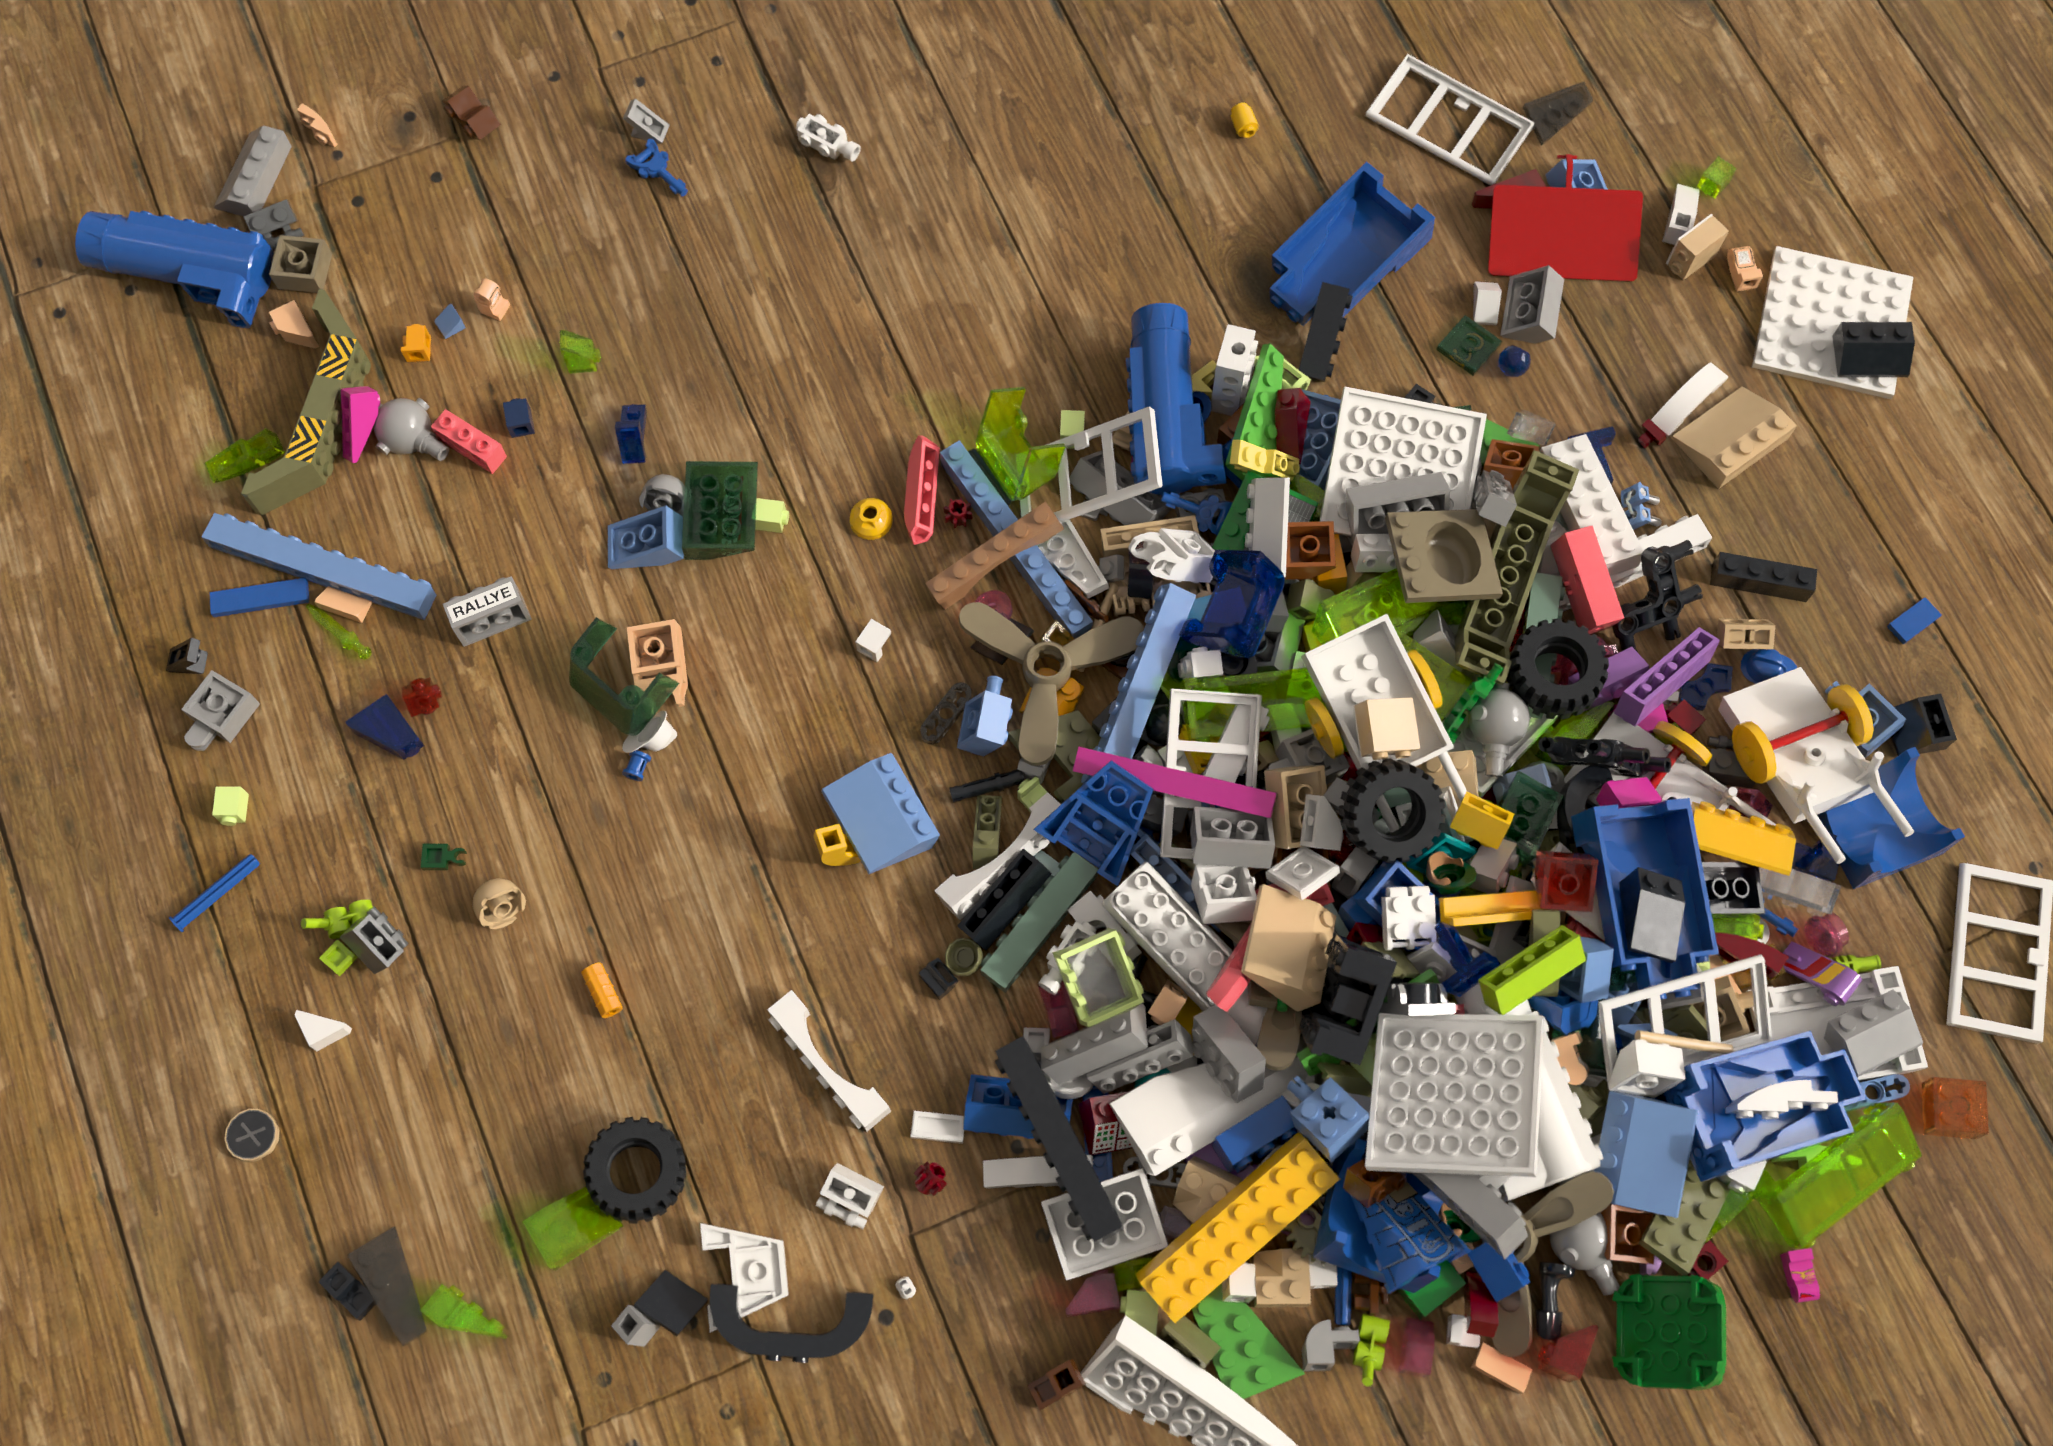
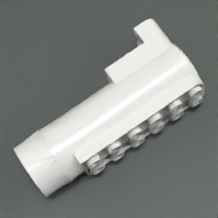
M1143 862L1102 902V906L1202 1011H1205L1216 1005L1206 995V992L1233 951L1207 924H1202L1201 917L1148 862ZM1247 985L1243 993L1227 1012L1255 1045L1258 1042L1262 1021L1268 1008L1248 1005Z
M1486 974L1464 982L1452 989L1457 1004H1464L1465 1014L1500 1015L1484 1003L1478 980ZM1528 1000L1505 1014L1539 1016L1537 1011H1531ZM1544 1016L1536 1177L1511 1176L1498 1189L1502 1195L1500 1198L1504 1202L1600 1167V1160H1603L1599 1146L1597 1144L1593 1145L1589 1134H1592L1591 1126L1586 1118L1582 1119L1579 1108H1581L1580 1100L1575 1092L1572 1093L1569 1088V1074L1566 1068L1561 1067L1557 1057L1560 1056L1555 1042H1550L1546 1032L1549 1031V1027Z

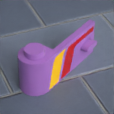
M1791 941L1783 952L1789 958L1781 970L1819 987L1824 994V1000L1833 1006L1845 1005L1862 981L1860 975L1851 968Z

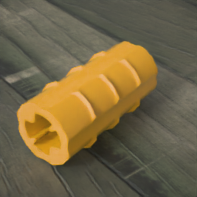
M600 962L595 963L582 970L581 974L586 982L585 984L591 993L590 996L593 997L596 1004L595 1007L598 1008L601 1017L609 1018L619 1013L623 1007L603 964Z

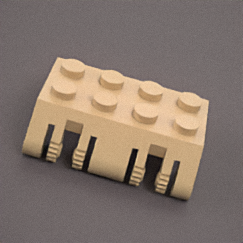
M1195 515L1100 529L1103 558L1116 554L1124 556V580L1111 582L1119 586L1117 593L1112 597V608L1115 616L1126 614V609H1128L1129 614L1135 613V605H1142L1144 612L1149 611L1150 605L1152 608L1154 606L1156 590L1161 585L1172 583L1195 595L1207 590L1211 593L1209 583L1206 582L1204 587L1200 583H1193L1191 581L1176 582L1155 576L1151 599L1129 597L1127 594L1129 564H1150L1144 559L1135 557L1129 551L1128 547L1132 539L1148 532L1159 533L1161 528L1196 531L1199 534ZM1144 541L1140 542L1135 550L1143 548Z

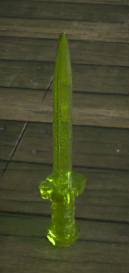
M311 604L306 605L315 620L336 636L345 649H353L362 660L370 658L372 654L370 647L363 646L355 632L347 631L325 611Z

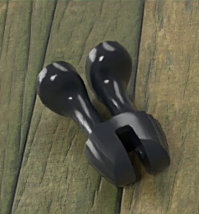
M1540 1262L1542 1309L1536 1310V1330L1541 1338L1554 1341L1561 1336L1563 1312H1560L1558 1309V1285L1562 1279L1572 1278L1575 1275V1269L1567 1265Z

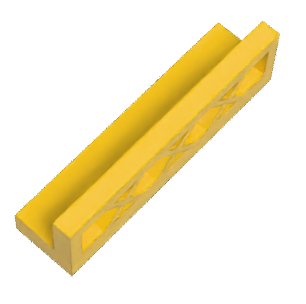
M1538 890L1439 898L1440 922L1443 925L1463 926L1531 920L1532 909H1541L1540 892Z

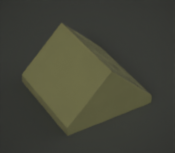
M1185 1316L1176 1323L1170 1320L1158 1337L1202 1369L1206 1368L1221 1348Z

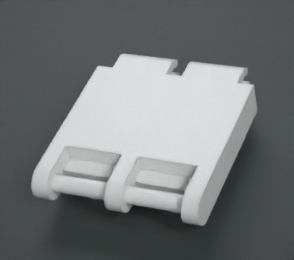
M1429 886L1408 887V890L1407 887L1386 888V897H1381L1384 949L1386 951L1392 950L1394 947L1414 949L1415 946H1426L1433 941L1437 942L1435 896L1430 895ZM1427 938V941H1415V939ZM1405 939V942H1393V940Z

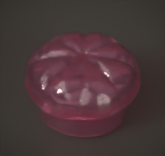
M1829 912L1822 917L1814 915L1805 923L1804 933L1808 944L1813 947L1816 953L1827 958L1837 957L1841 953L1843 946L1849 942L1847 928L1835 913Z

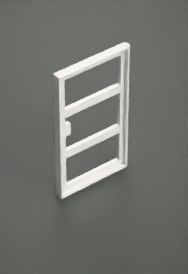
M1409 54L1404 58L1365 115V117L1491 186L1496 183L1534 126V122ZM1411 70L1439 86L1407 130L1383 117L1379 112L1408 71ZM1447 90L1459 96L1454 103V106L1466 112L1471 103L1481 108L1451 153L1416 135ZM1491 113L1520 130L1491 173L1487 174L1460 159V156Z
M1151 407L1138 410L1016 456L1021 518L1031 512L1027 463L1053 453L1057 454L1062 509L1054 512L1060 522L1162 487L1155 412ZM1142 421L1148 480L1118 490L1112 432ZM1101 436L1107 494L1072 506L1067 448L1074 446L1077 451L1089 447V440Z
M1170 689L1166 767L1186 772V767L1176 766L1177 751L1247 755L1245 786L1256 788L1262 695ZM1180 700L1250 705L1248 745L1178 740ZM1164 793L1160 857L1193 859L1192 849L1171 847L1174 807H1201L1200 801L1174 797V795ZM1210 804V808H1215V805Z
M1967 863L1959 864L1947 1025L2036 1044L2043 1042L2053 880ZM1971 876L2040 889L2038 926L1968 912ZM1967 923L2037 937V949L2028 948L2027 963L2035 965V979L2031 980L1964 966ZM1963 977L2033 991L2031 1029L1960 1015Z
M1761 954L1598 1002L1608 1084L1617 1061L1611 1009L1648 998L1651 1031L1664 1034L1660 994L1701 982L1703 986L1708 1041L1730 1044L1733 1046V1052L1771 1042L1772 1034L1764 957ZM1750 968L1756 1032L1721 1042L1714 979ZM1680 1048L1682 1049L1684 1067L1692 1063L1724 1055Z

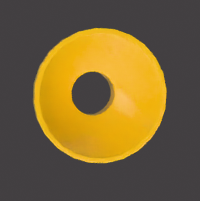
M863 499L855 504L851 510V529L862 539H879L885 536L892 527V512L888 505L880 499ZM868 508H873L877 511V515L872 519H867L863 516L864 511Z

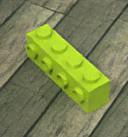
M1561 925L1480 978L1478 981L1485 1005L1498 1014L1505 1015L1585 962L1586 958L1580 935Z

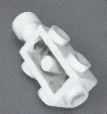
M808 114L806 118L801 117L797 122L798 140L804 146H810L818 150L823 156H829L835 160L840 153L843 154L844 158L852 162L858 157L861 149L860 145L853 141H847V135L842 126L828 124L826 119L819 114H816V116Z
M1075 922L1073 926H1066L1061 934V938L1064 939L1059 947L1054 945L1047 954L1046 959L1049 960L1047 964L1050 971L1047 975L1044 974L1038 983L1044 990L1056 995L1063 980L1052 952L1062 950L1075 944L1077 941H1082L1095 935L1096 929L1087 922L1082 924ZM1099 944L1069 957L1076 977L1083 971L1085 967L1083 962L1088 955L1092 957Z

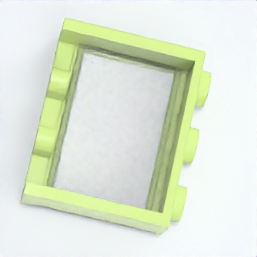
M1107 928L1069 947L1052 952L1079 1023L1086 1027H1091L1144 1002L1141 995L1144 993L1143 987L1139 980H1135L1132 972L1134 964L1131 958L1126 956L1123 949L1125 946L1124 938L1120 932L1114 929Z

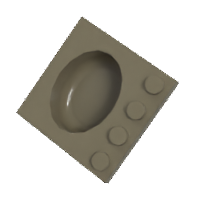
M1477 509L1387 513L1385 521L1405 603L1500 599L1503 594L1484 519L1478 515Z

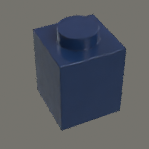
M516 398L510 402H504L506 426L511 437L535 434L532 412L527 399Z

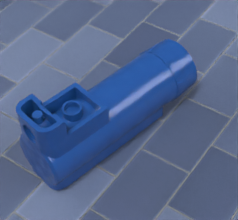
M90 211L82 217L77 228L75 248L77 258L83 266L104 270L113 274H126L179 284L194 301L216 305L219 311L225 314L232 326L241 328L251 327L259 300L267 292L272 278L269 273L274 251L263 238V235L255 231H250L249 233L241 232L233 227L225 229L212 223L204 225L190 219H184V221L177 220L169 215L156 216L147 211H130L128 217Z
M1154 303L1143 306L1136 310L1131 317L1132 340L1130 357L1126 358L1127 372H1129V378H1127L1128 393H1130V399H1128L1129 414L1147 407H1151L1155 412L1162 487L1149 492L1162 495L1163 492L1179 494L1192 487L1227 484L1222 444L1205 446L1204 423L1200 403L1193 404L1190 357L1191 338L1189 336L1188 314L1182 307L1170 303ZM1142 421L1129 425L1130 434H1132L1130 452L1131 456H1133L1131 473L1132 477H1134V484L1148 480Z

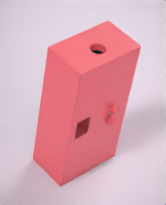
M1593 526L1564 533L1550 546L1560 576L1563 577L1562 582L1565 586L1577 625L1580 628L1582 625L1588 628L1589 634L1609 629L1624 619V615Z

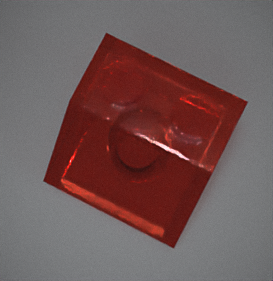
M1537 850L1534 878L1539 908L1593 912L1598 859L1590 854Z
M1591 1325L1547 1343V1346L1543 1345L1537 1358L1541 1362L1538 1369L1566 1382L1581 1379L1599 1326Z

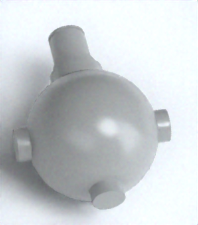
M406 398L390 400L383 405L380 404L378 416L374 423V433L379 441L376 448L384 455H387L389 452L411 454L419 451L420 453L430 454L437 460L442 461L449 453V447L438 441L435 434L431 432V420L427 413L429 405L424 400L418 398L416 401Z
M1495 683L1494 689H1491L1485 700L1479 697L1468 714V723L1472 734L1484 745L1483 753H1486L1485 775L1490 777H1503L1504 760L1506 755H1509V747L1515 745L1524 737L1530 722V714L1526 703L1518 694L1509 690L1508 683L1503 685Z
M1600 1212L1572 1227L1550 1233L1551 1247L1560 1261L1567 1266H1571V1268L1585 1270L1588 1276L1596 1281L1603 1295L1613 1294L1614 1290L1617 1291L1620 1288L1612 1273V1262L1607 1260L1604 1255L1607 1246V1227Z

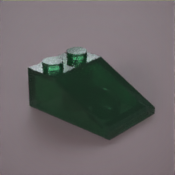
M1520 771L1515 774L1498 806L1514 813L1510 827L1503 839L1517 843L1518 865L1525 867L1536 857L1563 795Z

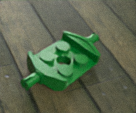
M1495 663L1487 675L1477 677L1476 681L1470 683L1443 722V726L1453 745L1461 733L1458 728L1467 716L1464 710L1471 711L1479 697L1485 700L1495 685L1496 679L1504 670L1500 665Z

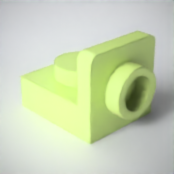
M1037 776L1031 780L1029 778L1024 780L1019 785V790L1017 791L1019 801L1028 810L1047 793L1040 785V780Z

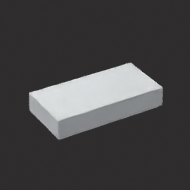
M914 1111L910 1137L963 1144L964 1116Z

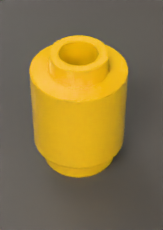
M1239 103L1231 109V119L1238 136L1252 137L1259 128L1252 108L1247 103Z

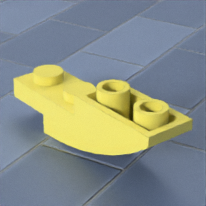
M1232 440L1230 464L1234 465L1235 469L1246 473L1250 471L1266 478H1290V482H1297V475L1300 471L1298 458L1275 449L1266 450L1243 440Z

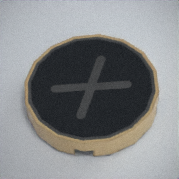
M247 1109L239 1112L229 1122L225 1132V1143L227 1149L234 1157L245 1162H256L269 1155L275 1149L279 1141L280 1130L271 1114L260 1109Z

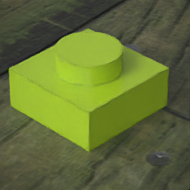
M337 939L319 959L337 975L341 976L358 957Z

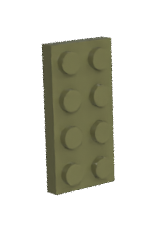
M1689 1160L1678 1218L1654 1213L1638 1244L1683 1276L1689 1274L1730 1188L1716 1178L1700 1182L1694 1165Z

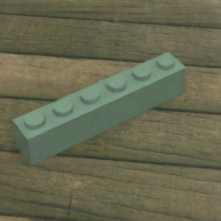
M1536 572L1526 601L1522 634L1531 625L1537 627L1540 621L1548 620V623H1551L1553 619L1562 618L1563 608H1559V603L1563 601L1565 595V586H1562L1563 577ZM1556 653L1542 654L1535 658L1538 672L1551 683H1554L1555 675L1551 674V667L1556 664ZM1528 706L1530 717L1542 719L1543 713H1540L1539 716L1532 713L1533 709Z
M1076 852L1070 857L1066 855L1058 866L1060 870L1055 877L1051 875L1045 881L1043 892L1039 896L1035 894L1027 905L1029 907L1028 911L1024 916L1022 914L1017 916L1011 925L1014 927L1008 935L1003 934L996 944L997 950L993 955L989 953L983 959L981 975L1004 993L1008 991L1069 913L1067 910L1082 897L1097 878L1098 869Z

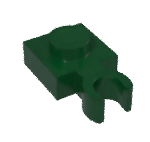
M423 844L420 868L422 870H448L449 863L464 866L466 862L456 858L459 854H467L464 848H455L450 851L448 844Z

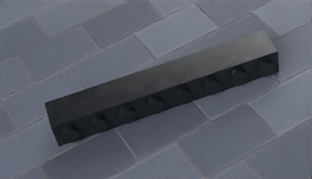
M1022 1036L996 1050L998 1059L994 1061L1001 1074L1006 1072L1010 1082L1006 1084L1012 1096H1018L1023 1104L1019 1106L1020 1112L1026 1121L1031 1120L1034 1126L1031 1133L1037 1144L1043 1143L1047 1151L1043 1154L1050 1169L1055 1166L1059 1174L1055 1179L1061 1191H1068L1072 1199L1068 1204L1074 1216L1080 1215L1084 1225L1080 1227L1087 1241L1092 1239L1095 1244H1098L1124 1230L1125 1228L1027 1040Z

